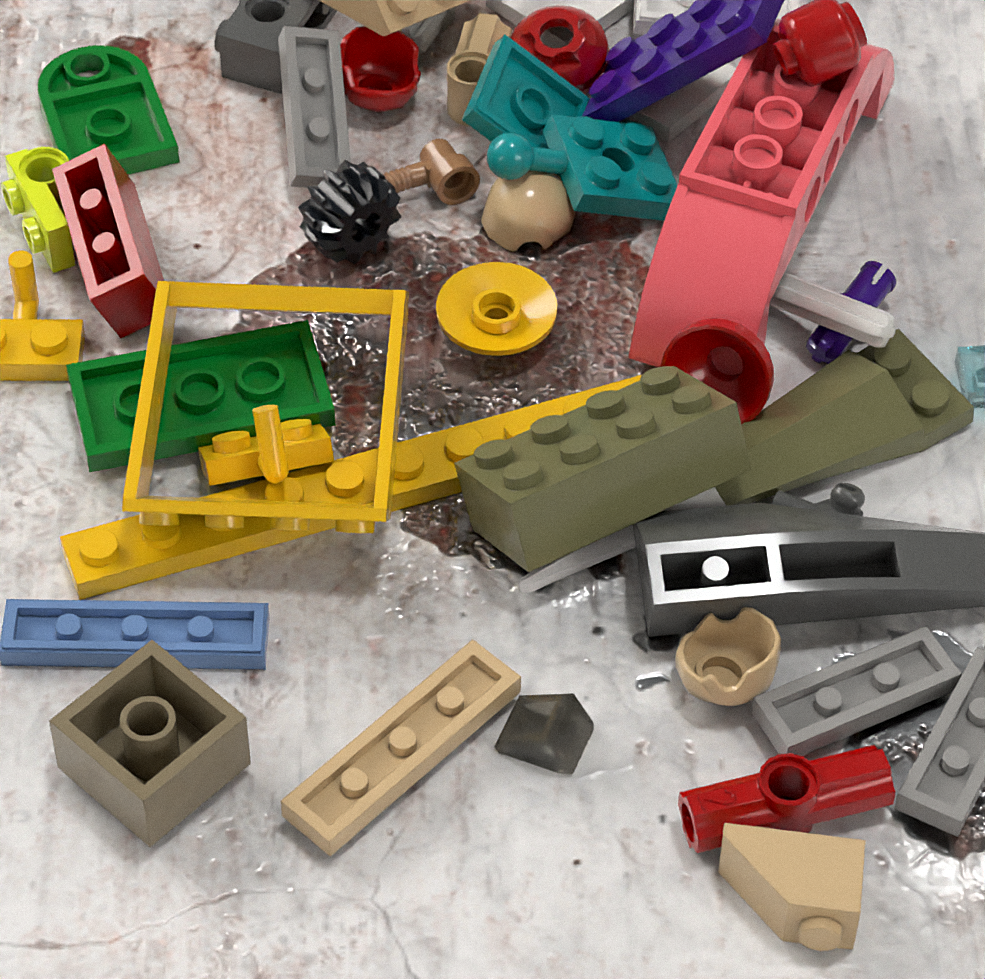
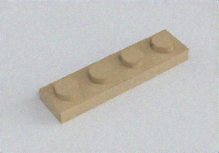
M472 639L281 800L282 817L331 857L521 692V676Z

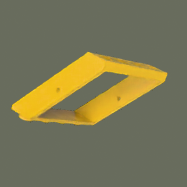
M158 281L123 492L122 511L140 512L139 524L176 526L179 525V514L205 515V527L244 528V516L270 517V529L309 531L310 519L336 520L335 532L375 533V521L387 522L391 519L409 292L406 290ZM177 308L391 316L374 505L149 496Z

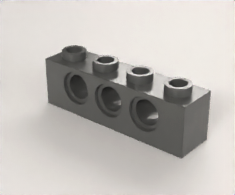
M239 0L238 7L229 20L224 19L220 23L215 35L214 46L215 50L220 53L221 76L283 94L278 37L283 26L325 30L337 10L319 0Z

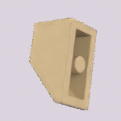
M724 823L718 873L782 941L801 943L809 949L828 951L836 948L853 950L861 913L866 840Z

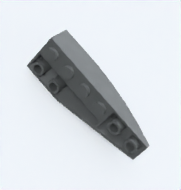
M767 503L661 511L633 524L648 637L692 632L708 613H713L720 620H732L736 618L744 607L754 608L773 620L775 625L985 607V532Z

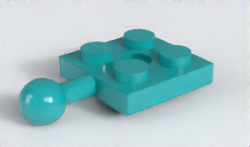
M551 114L542 131L549 149L532 147L526 138L517 133L501 134L494 138L488 147V166L499 178L505 180L519 179L529 170L560 174L572 207L577 212L664 221L678 186L653 127L639 123H620L595 120L585 116L570 117Z

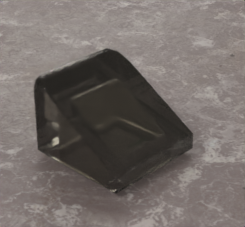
M574 693L519 695L494 747L503 755L556 773L571 775L574 773L594 731V723Z

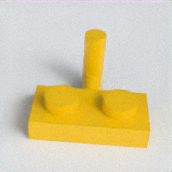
M24 250L15 251L8 257L15 299L13 318L0 319V381H69L66 365L83 361L85 343L83 319H37L39 296L32 255Z
M264 405L252 410L257 436L250 437L248 431L226 432L212 438L213 445L198 447L202 472L209 486L263 475L269 482L280 483L286 479L289 470L334 462L331 437L321 424L312 425L309 419H294L280 422L277 405Z

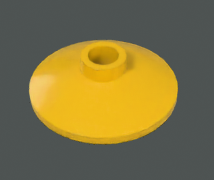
M486 262L464 268L444 283L436 300V316L441 330L458 346L482 355H511L536 346L548 336L556 322L557 300L551 286L536 272L517 264Z

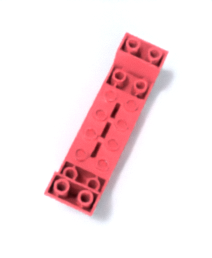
M776 19L766 43L743 55L679 174V183L665 217L643 288L629 351L630 359L660 367L664 351L670 341L682 329L699 320L710 318L727 319L739 323L752 331L765 345L770 301L861 115L877 119L894 84V61L892 53L888 49L866 44L861 47V59L854 68L820 85L812 86L805 83L797 73L787 76L780 67L772 46L781 40L779 35L781 19ZM724 346L712 349V362L720 372L727 375H736L743 371L742 358L735 350Z

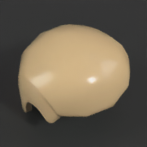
M529 170L519 179L505 180L498 178L494 182L487 196L481 222L488 237L506 250L517 251L522 244L529 241L538 242L542 249H547L552 245L553 241L558 240L570 231L576 211L572 207L561 177L555 173Z
M742 608L736 618L732 620H720L713 613H708L694 631L687 633L681 638L675 655V667L688 692L696 698L725 706L744 704L752 701L753 697L765 693L770 688L779 664L781 637L774 621L754 608Z

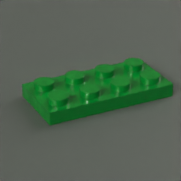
M308 320L172 345L154 460L199 452L198 447L213 445L212 438L226 432L248 431L250 437L257 436L252 410L264 405L278 406L280 422L294 419H309L312 425L321 424L323 428L336 426L335 408ZM146 350L66 365L89 473L128 465Z

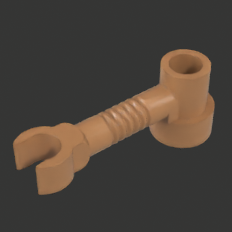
M441 138L428 142L422 148L420 162L384 173L385 179L395 187L396 193L426 184L428 188L432 187L443 203L448 205H457L467 201L475 194L480 184L479 173L469 159L463 154L456 153L451 144Z

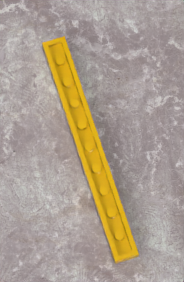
M642 375L398 442L391 512L462 492L454 463L473 455L476 448L493 440H507L529 430L530 426L540 418L568 413L586 405L587 399L594 394L609 390L617 391L640 381ZM379 448L334 460V462L290 472L286 479L280 483H272L265 479L200 498L374 505ZM139 514L60 536L62 553L79 600H83L335 528L336 520L310 519L309 531H287L270 529V517L244 516V528L205 527V515L179 514V525L176 526L139 524Z

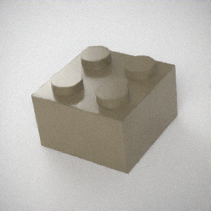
M153 640L145 644L49 720L57 767L149 847H152L251 764L246 716Z

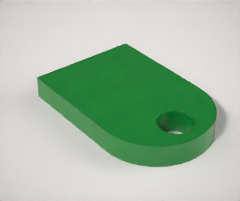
M85 46L72 49L57 56L43 69L37 84L41 113L53 147L64 152L69 161L105 144L127 174L180 163L178 144L149 70L137 56L124 49L112 46ZM84 71L100 72L90 77L78 76L79 73Z

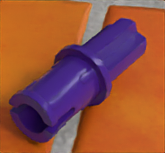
M867 261L844 293L840 294L878 308L888 293L896 287L897 281L892 271L887 268L876 284H872L873 277L883 264L876 261ZM818 325L807 339L806 348L812 354L811 358L819 364L822 362L829 364L843 354L854 338Z

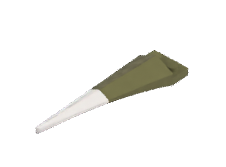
M897 329L894 337L889 338L885 347L876 348L869 345L857 353L849 349L763 409L753 420L743 423L742 430L752 470L663 511L750 504L774 496L779 490L786 492L863 467L922 452L972 423L974 406L902 331ZM633 525L531 571L522 577L519 582L520 592L531 593L635 548Z

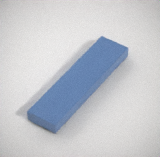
M6 599L0 639L1 666L118 667L145 644L153 640L186 668L266 670L270 620L269 603Z

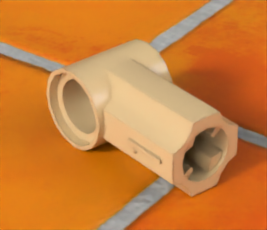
M478 13L477 17L473 20L465 21L456 53L447 63V113L458 124L469 126L462 121V118L493 44L504 34L508 37L512 35V28L502 23L498 15Z

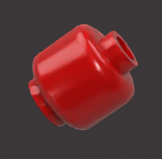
M813 0L785 14L781 18L779 23L781 40L772 46L777 61L787 76L797 73L805 83L817 86L854 68L861 59V47L867 44V37L857 13L849 2L845 1L839 4L836 0Z

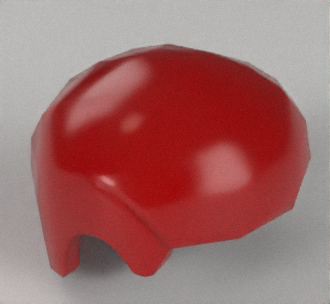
M365 26L356 27L343 37L340 43L344 94L347 96L348 101L359 108L376 112L403 108L417 92V86L421 77V71H419L418 67L419 49L416 43L400 31L383 37Z

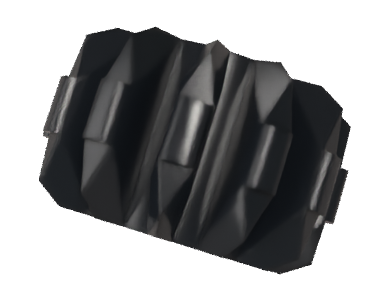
M347 160L340 164L336 172L324 169L323 180L318 185L307 186L311 198L298 207L303 216L299 227L303 230L305 238L322 255L328 259L331 258L336 263L348 260L356 264L365 251L376 255L377 244L382 239L392 238L389 227L398 222L402 217L397 210L401 197L396 193L395 187L385 179V176L374 166H369L365 162L357 165Z

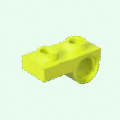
M52 147L24 149L6 155L5 161L9 180L1 182L3 197L12 216L22 215L24 219L22 220V228L31 252L33 254L42 252L53 273L75 266L71 234L52 171L53 168L69 161L67 155L61 150Z

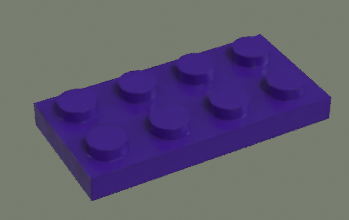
M695 0L688 10L676 17L672 13L664 15L650 27L647 33L635 40L630 36L620 40L607 53L605 59L608 62V66L602 76L591 86L589 90L591 98L582 116L595 120L620 122L765 44L784 0Z

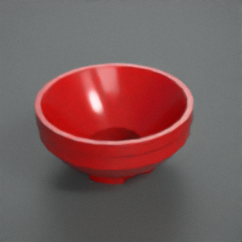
M556 5L536 10L522 19L510 37L583 94L589 92L593 83L602 76L608 66L605 58L609 52V45L601 24L584 10L572 6ZM556 26L565 27L574 35L572 41L561 48L547 47L540 39L547 29Z
M710 318L699 320L682 329L670 341L664 351L660 366H675L737 403L741 425L745 422H750L761 412L770 397L774 383V366L763 342L746 327L727 319ZM724 346L735 350L742 358L743 371L736 375H727L720 372L712 362V349Z

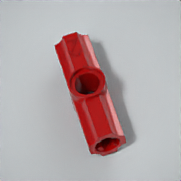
M875 745L814 760H807L803 756L792 753L778 754L769 758L761 766L759 773L679 792L678 807L682 820V829L689 847L694 848L696 853L721 847L724 823L809 833L812 830L813 824L893 805L895 788L892 781L891 766L883 749L878 750ZM778 797H789V798H793L794 800H789V801H788V800L780 799V798H778Z

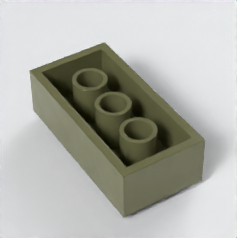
M675 366L653 368L645 372L641 376L640 381L617 391L609 390L594 394L587 399L586 405L563 415H550L540 418L530 426L529 430L507 440L486 442L477 447L473 455L454 463L472 529L527 572L540 568L752 470L737 403Z

